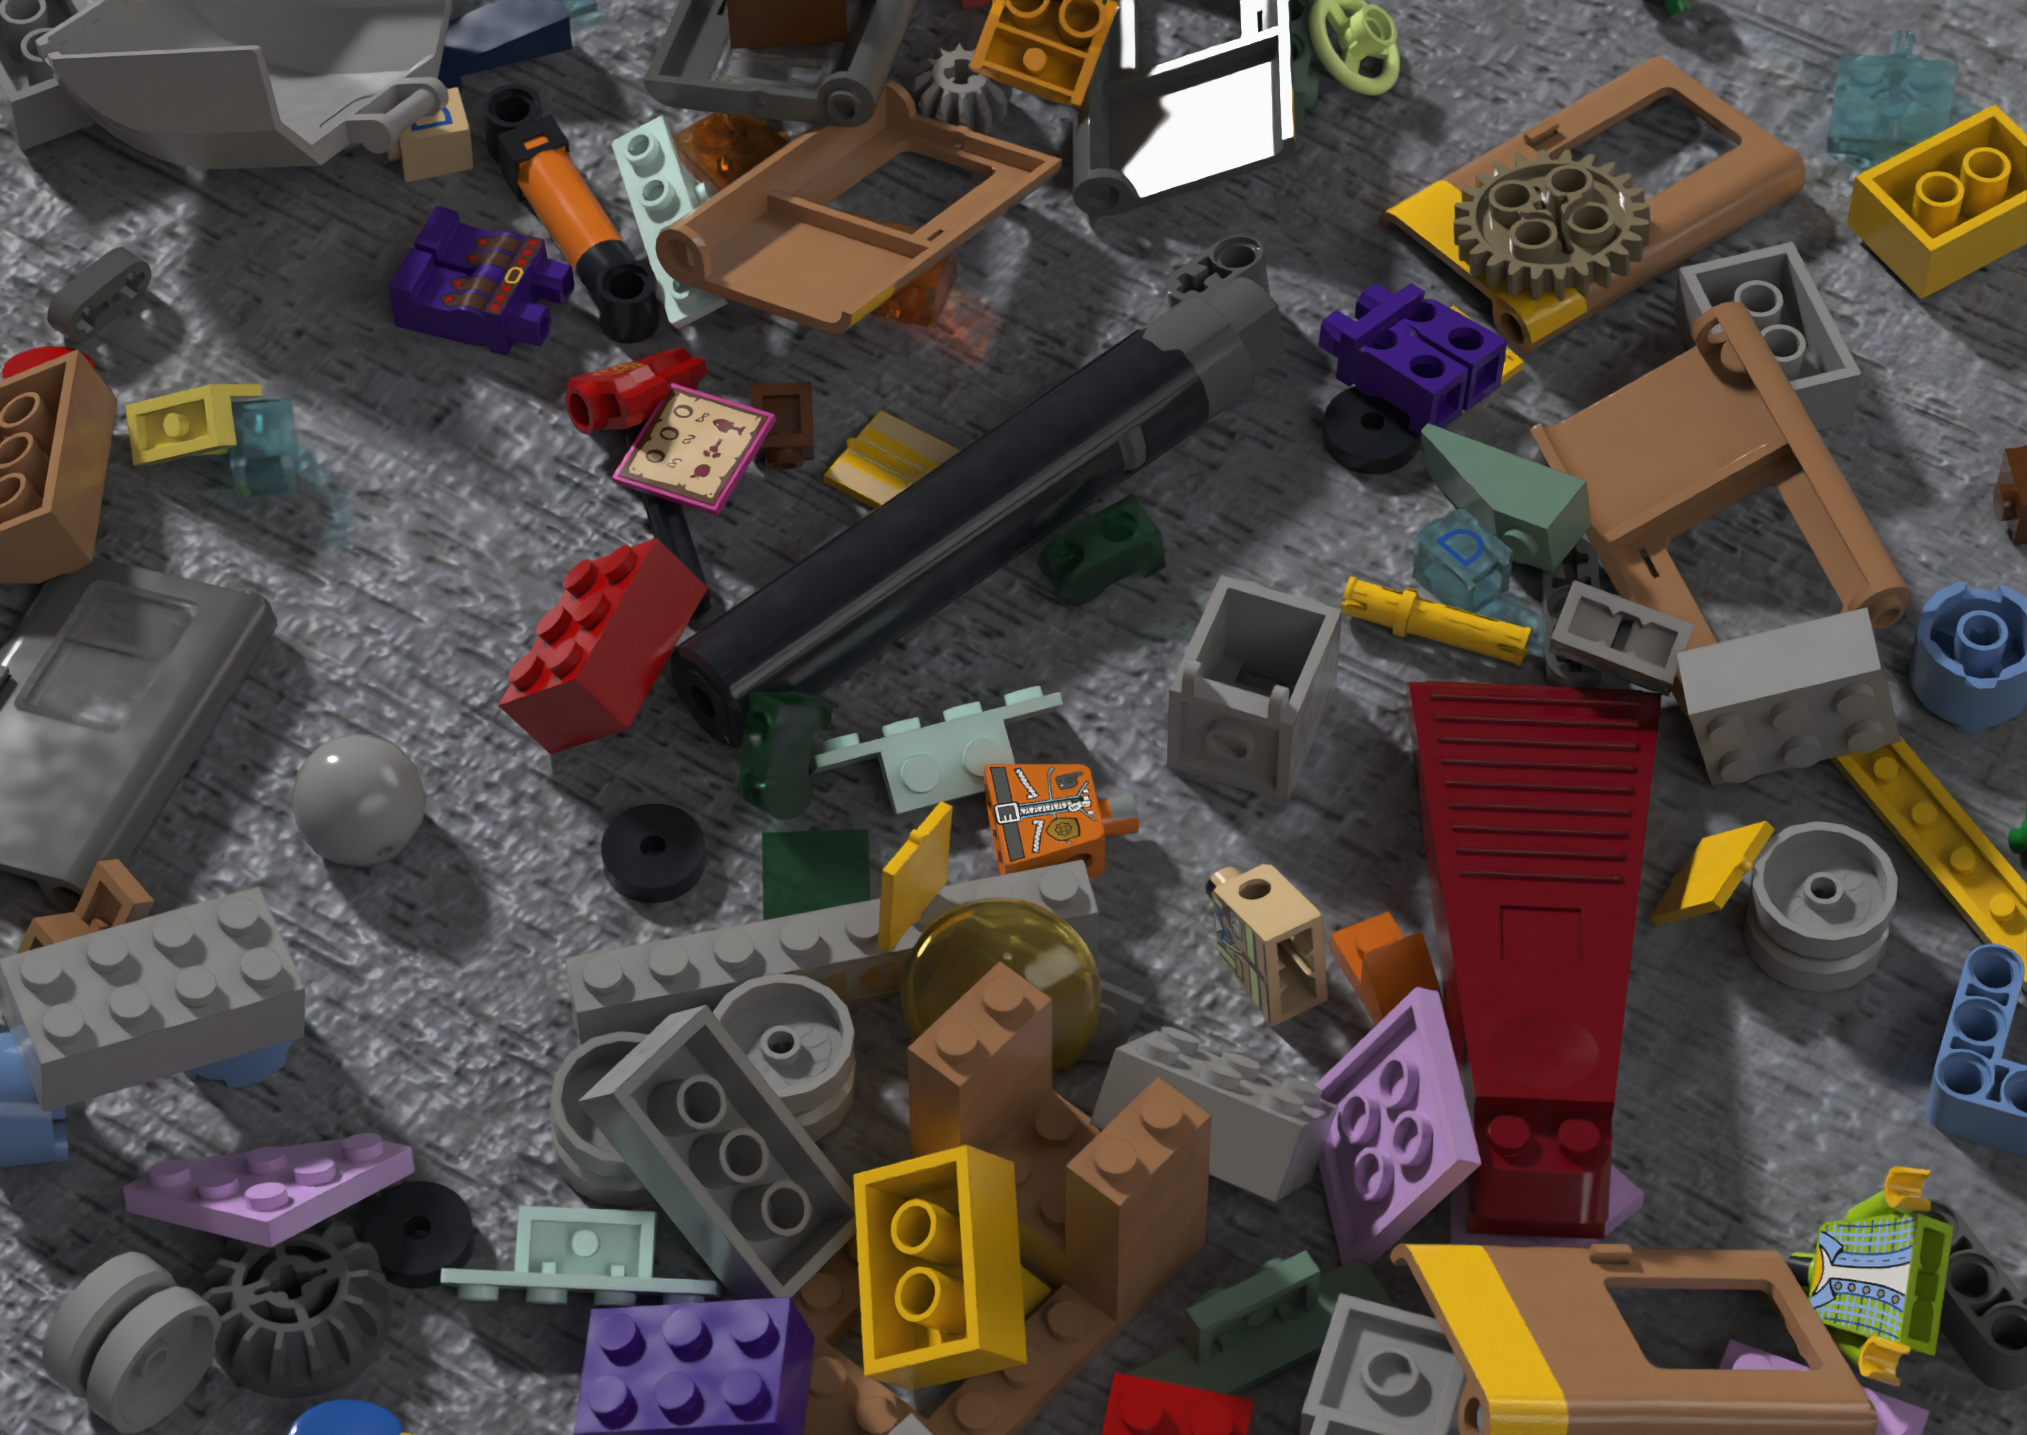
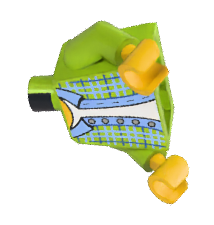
M1894 1166L1890 1169L1885 1180L1884 1190L1849 1209L1845 1220L1827 1221L1820 1227L1816 1254L1794 1252L1787 1260V1265L1805 1294H1809V1301L1823 1324L1828 1325V1332L1840 1352L1859 1369L1860 1374L1864 1377L1895 1387H1899L1901 1379L1896 1377V1368L1903 1354L1909 1355L1910 1351L1926 1356H1935L1954 1227L1922 1214L1913 1213L1915 1210L1924 1212L1931 1210V1201L1922 1198L1923 1183L1928 1177L1931 1178V1170Z

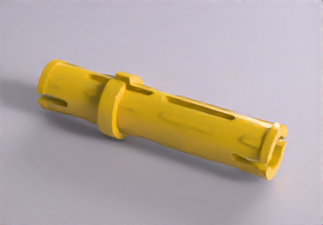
M1350 576L1343 594V598L1346 600L1340 606L1342 616L1348 615L1393 628L1392 635L1405 639L1407 634L1410 633L1510 662L1518 667H1522L1529 647L1527 641H1530L1532 635L1531 627H1521L1419 597V590L1406 587L1404 592L1359 580L1354 576Z

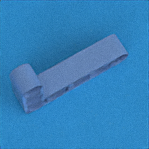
M1999 944L1981 945L1970 952L1964 964L1935 1064L1926 1101V1114L1930 1123L1943 1133L2027 1157V1113L2019 1110L2027 1109V1065L2002 1059L2025 976V966L2021 957L2008 947ZM1970 1038H1977L1981 1041H1974ZM1952 1090L1962 1091L1968 1095L1958 1094Z

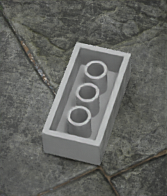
M259 886L0 959L1 1010L43 1112L304 1037L305 987Z
M707 1005L670 1014L578 1101L580 1106L735 1300L792 1297L856 1234L855 1196L853 1190Z

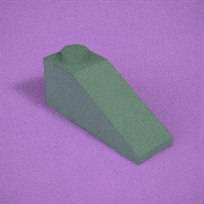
M1429 423L1421 430L1427 474L1500 554L1506 555L1518 563L1529 564L1553 573L1592 525L1587 482L1585 480Z

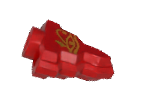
M679 347L638 361L619 364L598 372L587 373L568 379L565 405L573 425L580 433L585 435L601 429H628L641 424L642 420L650 418L658 403L668 396L671 383L697 390L699 381L703 380L708 371L704 360L692 357L683 347Z

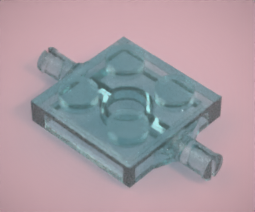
M1902 30L1895 31L1892 34L1889 56L1841 53L1827 136V153L1857 155L1873 161L1872 167L1950 128L1957 83L1958 62L1912 58L1916 38L1913 33L1907 30L1905 31L1903 47H1901Z

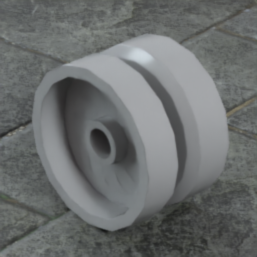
M1815 821L1790 826L1770 838L1754 861L1751 887L1745 910L1743 937L1751 958L1771 978L1794 989L1826 993L1850 988L1871 975L1885 954L1889 936V924L1892 921L1896 905L1898 877L1889 855L1871 837L1842 824Z
M776 973L749 979L727 993L715 1008L713 1014L812 1140L816 1142L838 1128L853 1107L857 1086V1068L854 1058L856 1050L855 1030L848 1007L831 988L806 976Z
M619 1031L593 1037L570 1052L554 1075L550 1098V1118L552 1122L551 1148L558 1171L576 1192L600 1204L633 1207L656 1201L578 1103L593 1086L649 1034Z
M130 1251L109 1259L91 1272L68 1296L53 1319L44 1341L42 1366L50 1378L74 1397L86 1398V1402L93 1412L116 1431L135 1434L156 1425L172 1413L195 1389L215 1355V1340L221 1328L222 1319L216 1309L189 1288L177 1287V1283L172 1275L148 1255Z

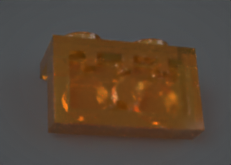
M715 112L672 136L681 164L700 183L706 181L715 194L792 141L786 133L774 130L763 118Z

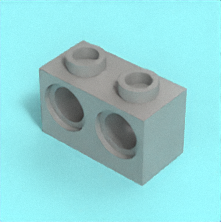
M1574 580L1551 637L1549 652L1669 697L1679 671L1676 653L1687 650L1695 625Z

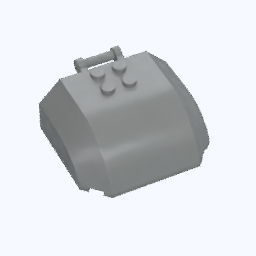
M97 0L36 39L35 45L48 70L77 106L113 136L152 157L176 165L198 169L321 166L341 150L352 148L359 143H362L373 153H384L398 142L401 132L421 117L434 116L446 107L449 94L445 85L438 80L452 1Z

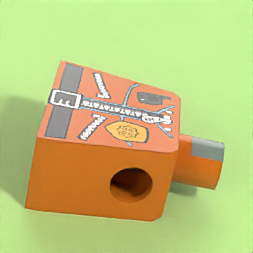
M993 764L984 766L985 808L1000 875L1084 859L1088 877L1091 879L1100 876L1105 871V837L1139 832L1138 813L1133 794L1097 799L1091 770L1083 764Z

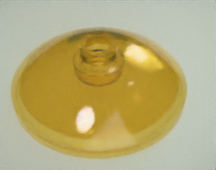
M993 897L972 900L960 904L937 917L916 940L907 958L902 975V1011L914 1041L1001 961L1052 999V1080L1069 1069L1088 1047L1097 1027L1102 1004V989L1098 968L1093 955L1080 935L1067 922L1048 909L1014 898Z

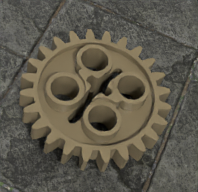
M1543 149L1539 151L1537 161L1529 162L1520 153L1515 154V166L1511 168L1496 161L1493 163L1494 177L1477 173L1475 175V188L1463 187L1462 202L1455 203L1454 244L1459 247L1460 261H1470V274L1472 276L1487 273V286L1490 288L1504 281L1508 282V295L1512 297L1524 287L1531 289V296L1534 301H1538L1545 290H1553L1558 301H1564L1566 289L1575 288L1579 294L1586 297L1589 296V283L1592 282L1608 289L1611 287V273L1627 277L1630 274L1629 262H1641L1643 259L1642 247L1649 246L1650 206L1644 203V189L1633 188V176L1630 173L1616 176V163L1609 162L1599 168L1594 167V154H1588L1580 162L1572 161L1571 151L1565 149L1558 160H1551L1549 154ZM1541 199L1543 200L1546 209H1542ZM1558 239H1562V250L1558 244Z

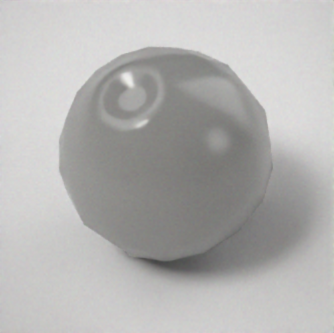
M373 735L342 736L327 741L318 747L299 768L291 798L296 825L302 838L316 854L345 867L376 866L398 856L419 832L426 804L425 793L416 765L401 748Z

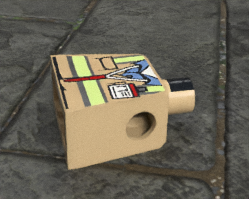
M1262 864L1243 874L1234 867H1226L1217 871L1206 885V893L1213 901L1217 949L1224 962L1268 1024L1273 1027L1328 1001L1323 916L1320 911L1272 865Z

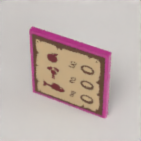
M671 383L668 396L658 403L614 473L612 480L615 484L718 516L777 419L775 414Z

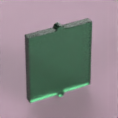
M812 826L809 831L762 833L763 921L871 900L869 830L822 831L819 826Z

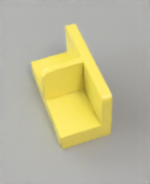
M209 384L125 405L133 466L155 465L189 456L226 454L231 446L237 445L231 404L262 397L261 384Z

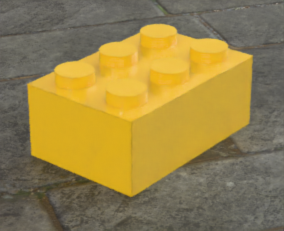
M1996 104L1855 176L1847 226L1922 300L2027 244V134Z
M964 1145L853 1174L864 1376L915 1391L1027 1364L1014 1162L975 1147Z

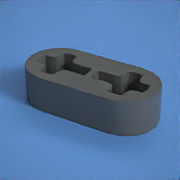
M118 247L112 249L65 285L55 295L47 312L48 323L72 342L82 343L87 341L143 296L151 280L149 264L126 248Z

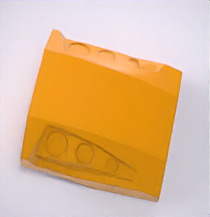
M994 0L969 70L1046 100L1080 109L1119 3L1107 0L1106 5H1103V0Z

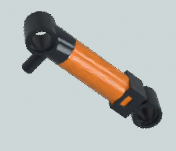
M517 84L504 85L494 89L484 99L482 107L487 149L490 157L501 164L502 176L518 201L521 202L527 199L567 263L572 266L574 274L599 311L602 332L609 339L624 344H634L648 339L658 329L660 320L657 281L648 256L636 260L570 159L568 139L552 115L543 117L539 95L533 89Z

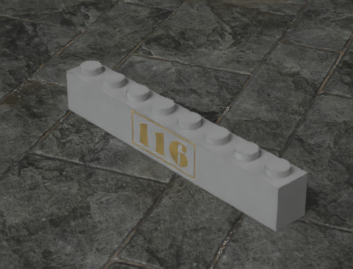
M1084 859L944 886L921 913L919 921L911 925L889 953L877 947L881 899L879 898L565 958L570 1004L579 1046L593 1037L619 1031L650 1034L670 1014L707 1005L713 1013L723 997L749 979L776 973L806 976L831 988L846 1006L930 990L934 985L961 920L1062 963L1098 957L1099 911Z

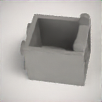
M1220 575L1169 689L1167 767L1288 803L1336 689L1342 610L1327 606L1316 599H1303L1265 588L1257 582L1241 581ZM1242 671L1294 685L1295 689L1291 698H1289V688L1275 685L1273 691L1268 692L1237 682Z
M1340 1293L1302 1410L1300 1435H1459L1458 1407L1468 1378L1437 1319Z

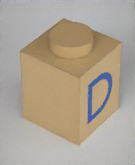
M458 87L447 89L449 100L445 108L434 116L421 117L401 132L398 142L386 151L388 161L399 159L405 183L474 169L470 128Z

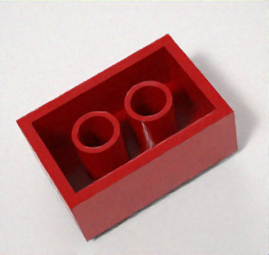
M658 538L633 547L628 545L621 546L611 555L594 561L586 559L573 567L563 581V587L566 590L558 604L538 623L535 631L538 638L531 650L510 671L508 681L511 684L498 706L549 754L629 729L708 589Z

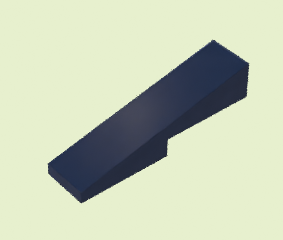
M497 0L450 20L438 80L447 89L458 87L460 93L462 92V75L572 49L570 19L563 0Z

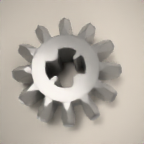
M960 42L955 51L952 52L936 47L932 59L920 60L919 68L916 71L915 84L912 85V98L918 114L955 126H966L972 131L988 136L992 124L1004 123V117L1007 114V107L1011 99V87L969 70L975 50L972 52L965 51Z

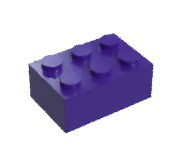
M791 1297L591 1309L574 1435H804L815 1337Z

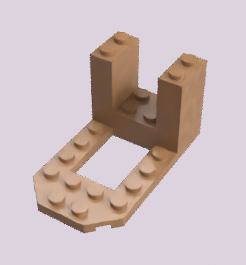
M1000 961L907 1048L911 1159L969 1145L1014 1162L1021 1264L1056 1290L1025 1322L1027 1364L968 1378L928 1419L919 1414L880 1382L865 1377L862 1368L832 1346L861 1318L856 1233L791 1297L815 1337L804 1435H887L911 1413L932 1435H1018L1205 1248L1212 1115L1160 1077H1157L1103 1130L1090 1125V1117L1052 1090V999Z

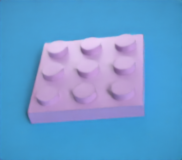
M1416 987L1314 1085L1322 1090L1320 1099L1338 1106L1318 1164L1342 1266L1356 1259H1363L1370 1267L1481 1165L1478 1145L1475 1140L1439 992Z

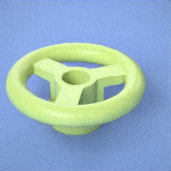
M1316 0L1309 12V35L1317 56L1330 74L1345 87L1363 95H1380L1391 89L1398 79L1400 56L1396 44V27L1388 13L1381 7L1367 4L1363 0ZM1342 10L1353 14V16L1348 19ZM1326 18L1338 34L1339 45L1343 50L1341 59L1328 38ZM1366 56L1383 60L1382 72L1378 77L1368 78L1358 74L1360 61Z

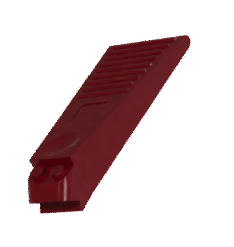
M1447 681L1407 682V713L1447 1026L1481 1160V1165L1467 1177V1233L1605 1239V1221L1609 1219L1613 1141L1612 1117L1662 693L1629 689Z

